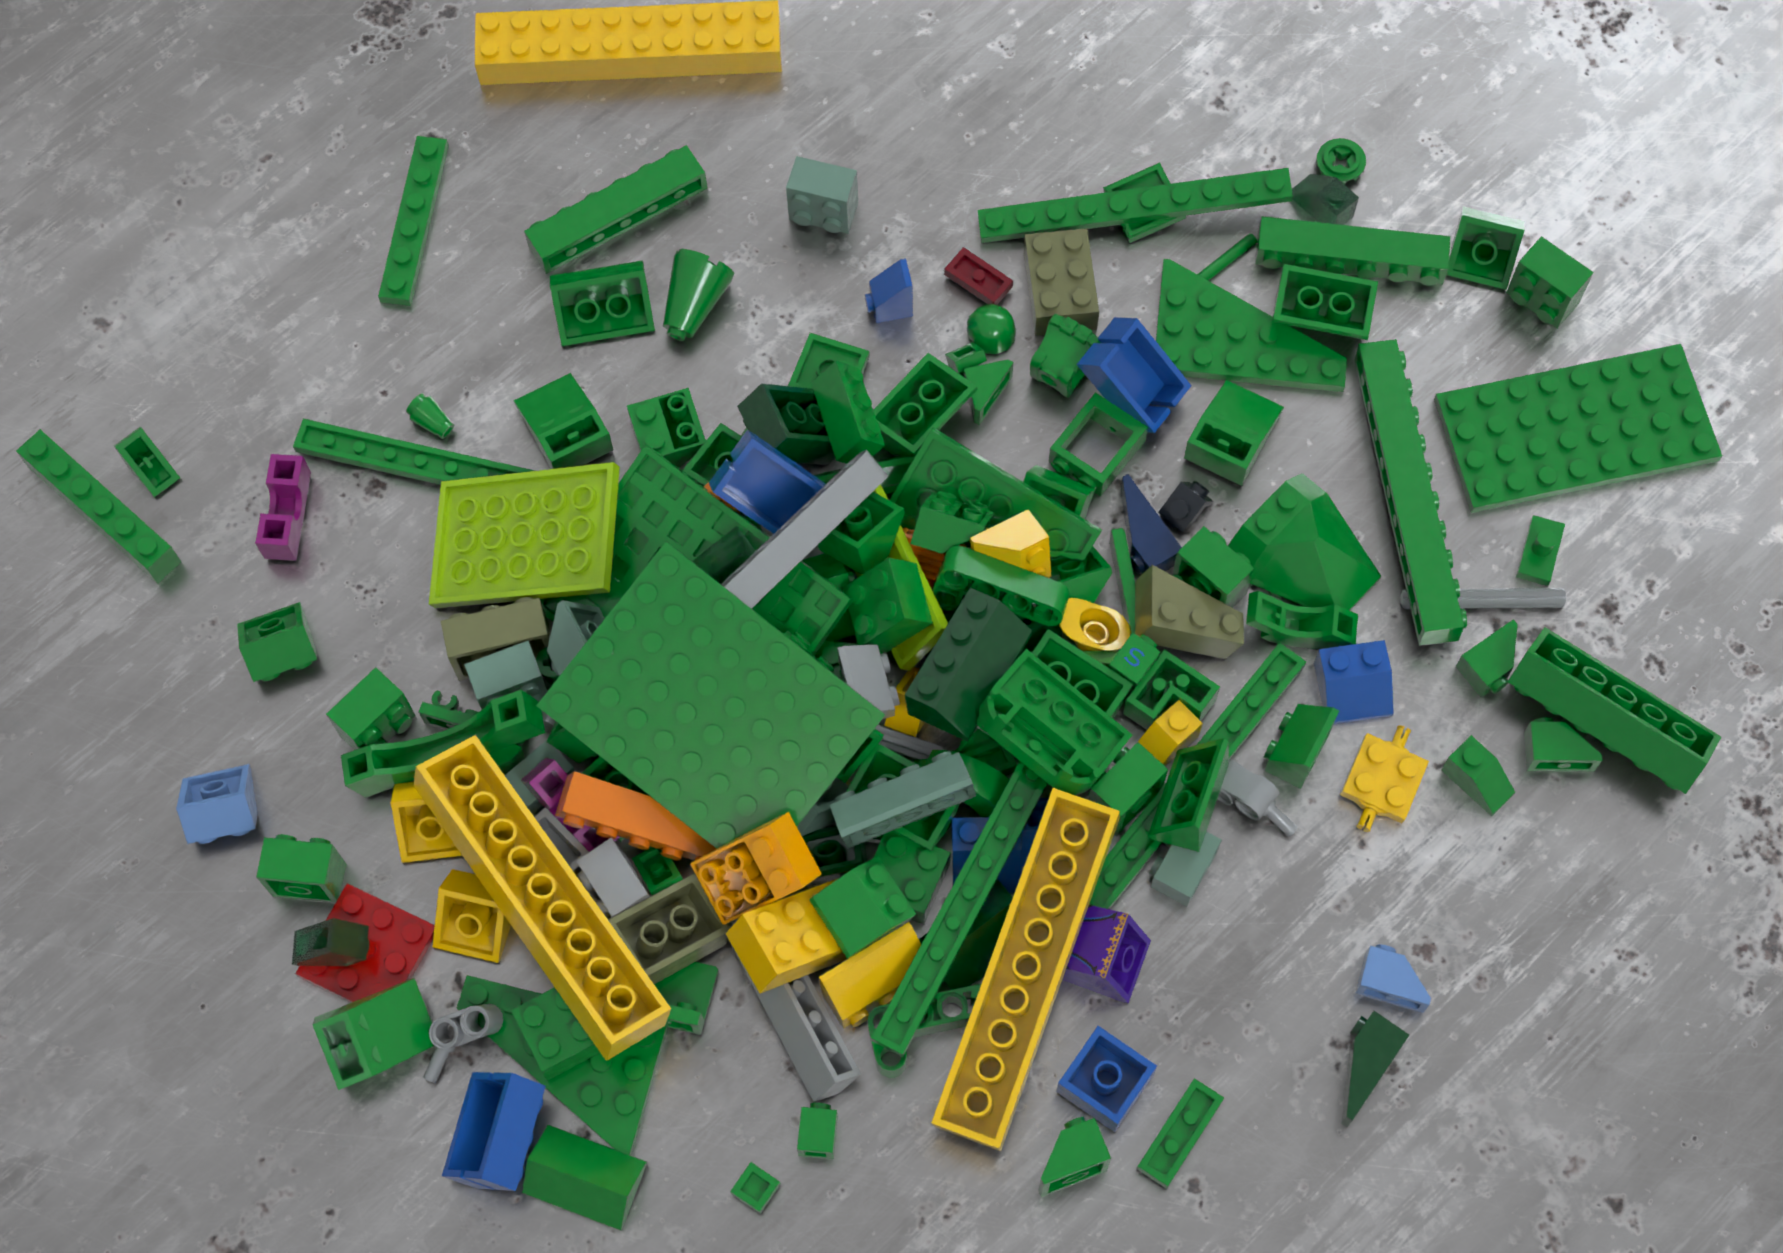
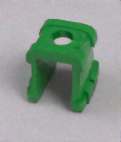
M1054 313L1048 322L1045 337L1030 361V376L1039 382L1042 381L1059 391L1063 396L1069 398L1080 381L1086 376L1077 366V363L1093 343L1101 342L1091 329L1080 325L1068 316L1066 318Z

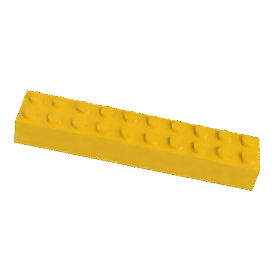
M778 0L476 13L475 68L480 85L782 72Z
M474 735L417 765L413 786L605 1060L611 1059L665 1026L671 1007L477 736Z
M1052 788L931 1124L934 1127L998 1151L1002 1150L1119 822L1120 811Z

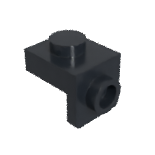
M1195 480L1192 483L1181 481L1158 513L1180 531L1187 532L1203 509L1210 507L1214 501L1207 496L1209 490Z

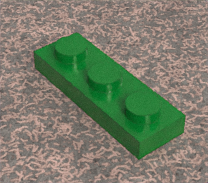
M1194 1078L1140 1161L1137 1170L1167 1189L1221 1105L1224 1097Z

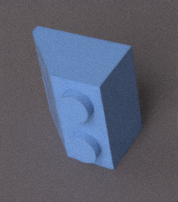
M249 764L182 779L176 809L187 844L195 842L200 844L210 843L218 837L227 835L242 836L256 828L257 807Z

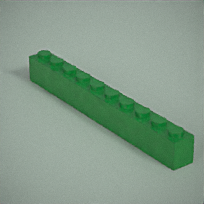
M1397 339L1358 344L1354 361L1418 643L1421 646L1459 641L1463 629L1467 628V615L1465 609H1460L1459 606L1460 585L1458 579H1453L1452 577L1453 556L1451 550L1446 549L1444 539H1446V526L1444 520H1439L1437 510H1439L1437 491H1432L1430 482L1433 478L1432 467L1429 462H1425L1423 454L1426 451L1424 435L1419 434L1417 428L1419 424L1418 408L1412 406L1411 403L1413 389L1410 378L1406 379L1404 373L1406 369L1404 351H1399Z

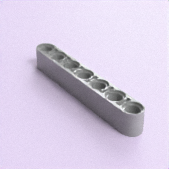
M867 450L858 454L735 570L722 585L749 607L753 608L887 478L886 472Z

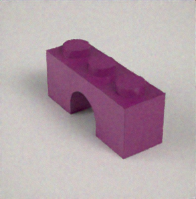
M270 455L266 485L270 494L268 514L260 513L255 541L264 559L297 561L311 471L303 456Z
M545 758L524 776L521 782L544 808L546 807L590 852L609 838L597 835V829L584 825L583 829L568 826L563 823L564 818L555 816L568 775L554 759ZM617 836L616 839L613 840L616 842L620 838V836Z

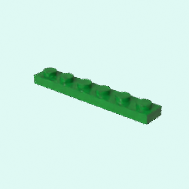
M424 136L416 137L378 298L381 303L411 306L448 152L449 145L447 139Z

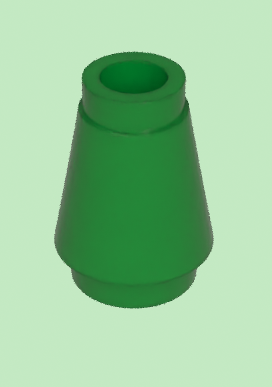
M421 393L411 401L406 409V413L410 415L412 422L439 436L441 439L446 438L455 426L432 396L427 397Z

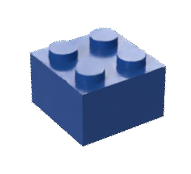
M1097 1026L1058 1082L1056 1092L1116 1132L1154 1076L1157 1065L1100 1026Z

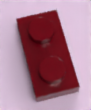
M964 247L944 268L945 276L987 304L998 305L1013 287V280Z

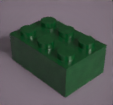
M761 383L737 406L742 415L743 423L749 431L795 463L829 465L835 459L813 389Z

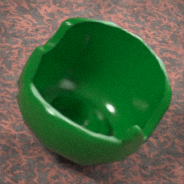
M987 304L978 307L968 317L966 328L968 337L980 346L985 354H999L1008 350L1015 342V323L1012 315L1006 308L995 304Z

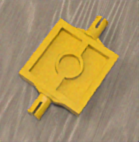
M1397 726L1392 742L1384 741L1369 733L1365 734L1340 792L1341 796L1354 801L1363 809L1356 827L1360 830L1364 827V832H1370L1376 815L1389 817L1399 823L1405 821L1429 763L1428 760L1410 753L1404 748L1411 733L1409 728L1404 730L1405 726Z

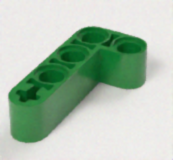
M953 546L947 550L932 588L941 610L944 611L956 609L963 595H966L969 589L972 588L1000 600L1014 614L1047 626H1056L1062 622L1070 596L1069 589L1058 581L963 546Z
M981 984L937 993L926 1013L927 1020L920 1024L913 1038L966 1027L971 1014L968 1013L967 999L971 1000L970 1006L973 1009ZM955 1003L961 1007L962 1011L955 1017H949L943 1013L942 1009L946 1004ZM889 1004L878 1006L870 1012L868 1016L870 1041L876 1030L874 1027L875 1022L883 1017ZM871 1041L878 1072L887 1078L900 1076L907 1066V1053L905 1052L897 1065L888 1066L881 1059L885 1053L892 1051Z

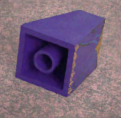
M1089 905L1062 980L1129 1004L1151 940L1128 913Z

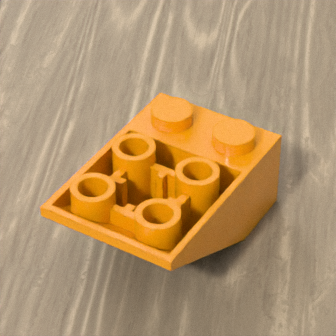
M789 812L690 863L723 925L739 918L744 913L763 907L804 888L822 874Z

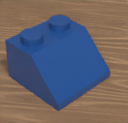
M1385 640L1318 650L1313 663L1322 705L1339 710L1334 724L1393 716L1392 669Z
M989 817L952 818L953 885ZM1021 836L997 879L1011 895H1014L1022 874Z

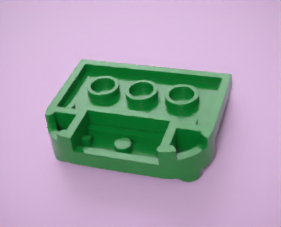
M1027 649L999 679L982 701L979 708V717L977 718V725L981 730L987 732L991 738L1053 788L1072 795L1081 794L1089 790L1133 735Z

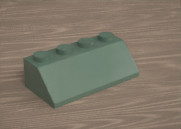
M951 751L943 752L931 759L933 763L921 768L918 764L909 766L899 772L900 776L889 781L887 778H880L867 785L868 789L857 794L854 791H849L835 798L836 802L831 804L830 808L841 838L849 849L976 797L972 780L959 752L953 755Z

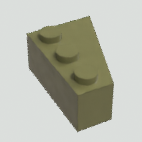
M1154 565L1149 567L1135 582V634L1137 636L1141 634L1146 635L1158 646L1227 659L1244 644L1243 613Z

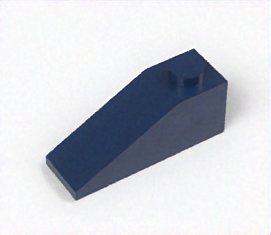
M1129 474L1123 476L1120 491L1132 568L1139 575L1143 574L1152 565L1167 571L1174 567L1177 552L1182 547Z

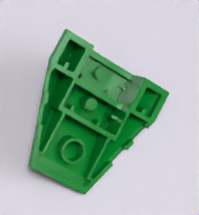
M1303 473L1286 480L1248 518L1228 544L1234 552H1240L1250 560L1254 568L1249 584L1250 587L1255 585L1271 592V595L1279 599L1284 597L1300 604L1302 607H1323L1337 604L1351 610L1381 579V574L1329 495Z

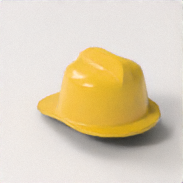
M1069 598L1063 620L1059 624L1062 631L1070 639L1074 640L1078 649L1082 651L1119 650L1131 634L1128 622L1119 612L1109 607L1078 598Z

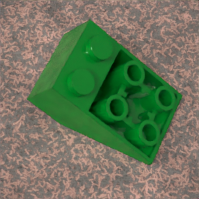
M571 373L513 400L551 469L582 466L614 450L610 434L602 419Z
M1226 380L1202 414L1188 439L1184 459L1242 486L1279 419L1284 406Z
M415 978L314 1018L312 1024L338 1090L373 1077L435 1046L429 1037L432 1020Z

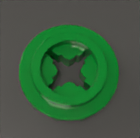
M1337 138L1327 141L1320 147L1317 153L1316 166L1319 167L1321 176H1327L1331 183L1336 180L1342 181L1345 184L1349 180L1356 181L1359 175L1364 172L1366 156L1363 149L1357 143L1348 139ZM1336 158L1340 161L1348 159L1345 167L1341 164L1334 166Z

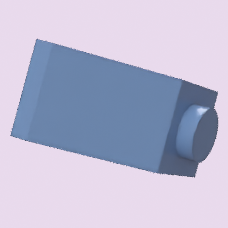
M1382 944L1368 948L1364 956L1355 993L1424 1013L1430 1005L1431 997L1405 955L1398 954L1393 947Z

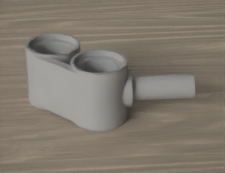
M1229 760V766L1217 800L1226 805H1232L1235 802L1236 807L1253 820L1258 821L1262 816H1267L1288 837L1297 830V826L1275 806V799L1279 795L1277 787L1265 777L1256 775L1239 763Z
M490 1003L467 1007L433 1021L429 1029V1037L432 1044L436 1046V1049L423 1078L436 1083L449 1052H454L455 1047L463 1046L468 1042L498 1032L503 1024L501 1010L496 1005ZM480 1012L484 1015L486 1020L485 1027L483 1029L478 1024V1015ZM449 1024L454 1028L455 1035L453 1039H450L447 1034Z

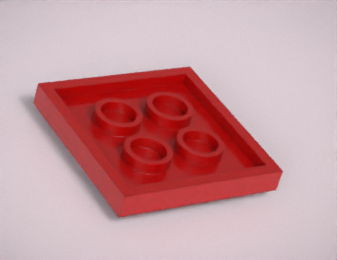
M347 883L295 974L297 977L352 1003L412 979L433 941L435 925Z

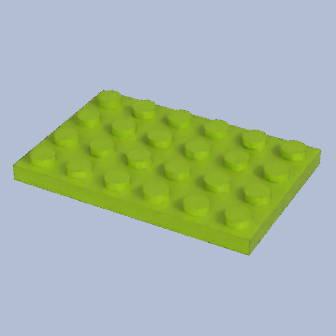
M614 462L441 481L429 605L434 608L511 602L526 597L544 599L609 593L620 467Z

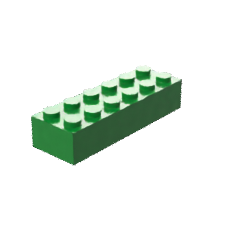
M1544 627L1527 650L1508 680V683L1513 685L1520 694L1534 698L1542 703L1550 713L1561 715L1572 722L1579 731L1591 734L1602 741L1609 750L1623 754L1631 759L1633 764L1639 769L1650 771L1661 778L1664 784L1671 789L1680 790L1685 794L1708 764L1721 739V736L1546 627Z

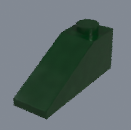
M1376 1011L1372 1012L1368 1020L1361 1016L1350 1034L1355 1036V1039L1349 1047L1341 1124L1346 1127L1353 1121L1409 1037L1407 1032Z

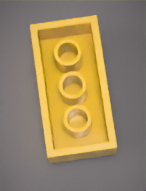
M837 879L744 913L727 931L726 935L760 994L847 959L809 900Z

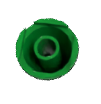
M683 248L679 249V252L676 251L673 258L663 327L668 330L666 334L679 341H684L685 337L692 338L732 282L735 274L724 263L719 261L716 266L708 261V255Z

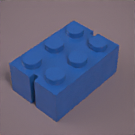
M1114 317L1097 338L1101 343H1093L1077 363V366L1106 400L1148 427L1147 432L1155 433L1171 413L1168 407L1159 406L1175 407L1192 385L1138 318Z
M749 430L745 432L730 454L733 461L730 462L726 459L709 482L714 494L773 534L826 485L823 481Z
M472 1072L442 1177L478 1189L516 1191L518 1183L523 1176L524 1161L527 1150L533 1140V1129L537 1115L543 1105V1094L546 1086L514 1073Z

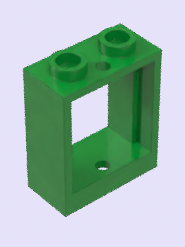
M1095 392L1050 447L1049 463L1059 474H1067L1077 482L1095 488L1094 493L1101 497L1144 444L1148 427ZM1089 419H1092L1125 441V444L1101 473L1065 450Z

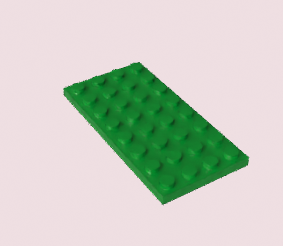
M1682 344L1437 393L1434 398L1471 513L1719 462L1723 456Z

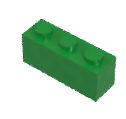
M835 361L811 382L836 461L848 464L864 450H867L873 457L885 446L860 369L853 365Z

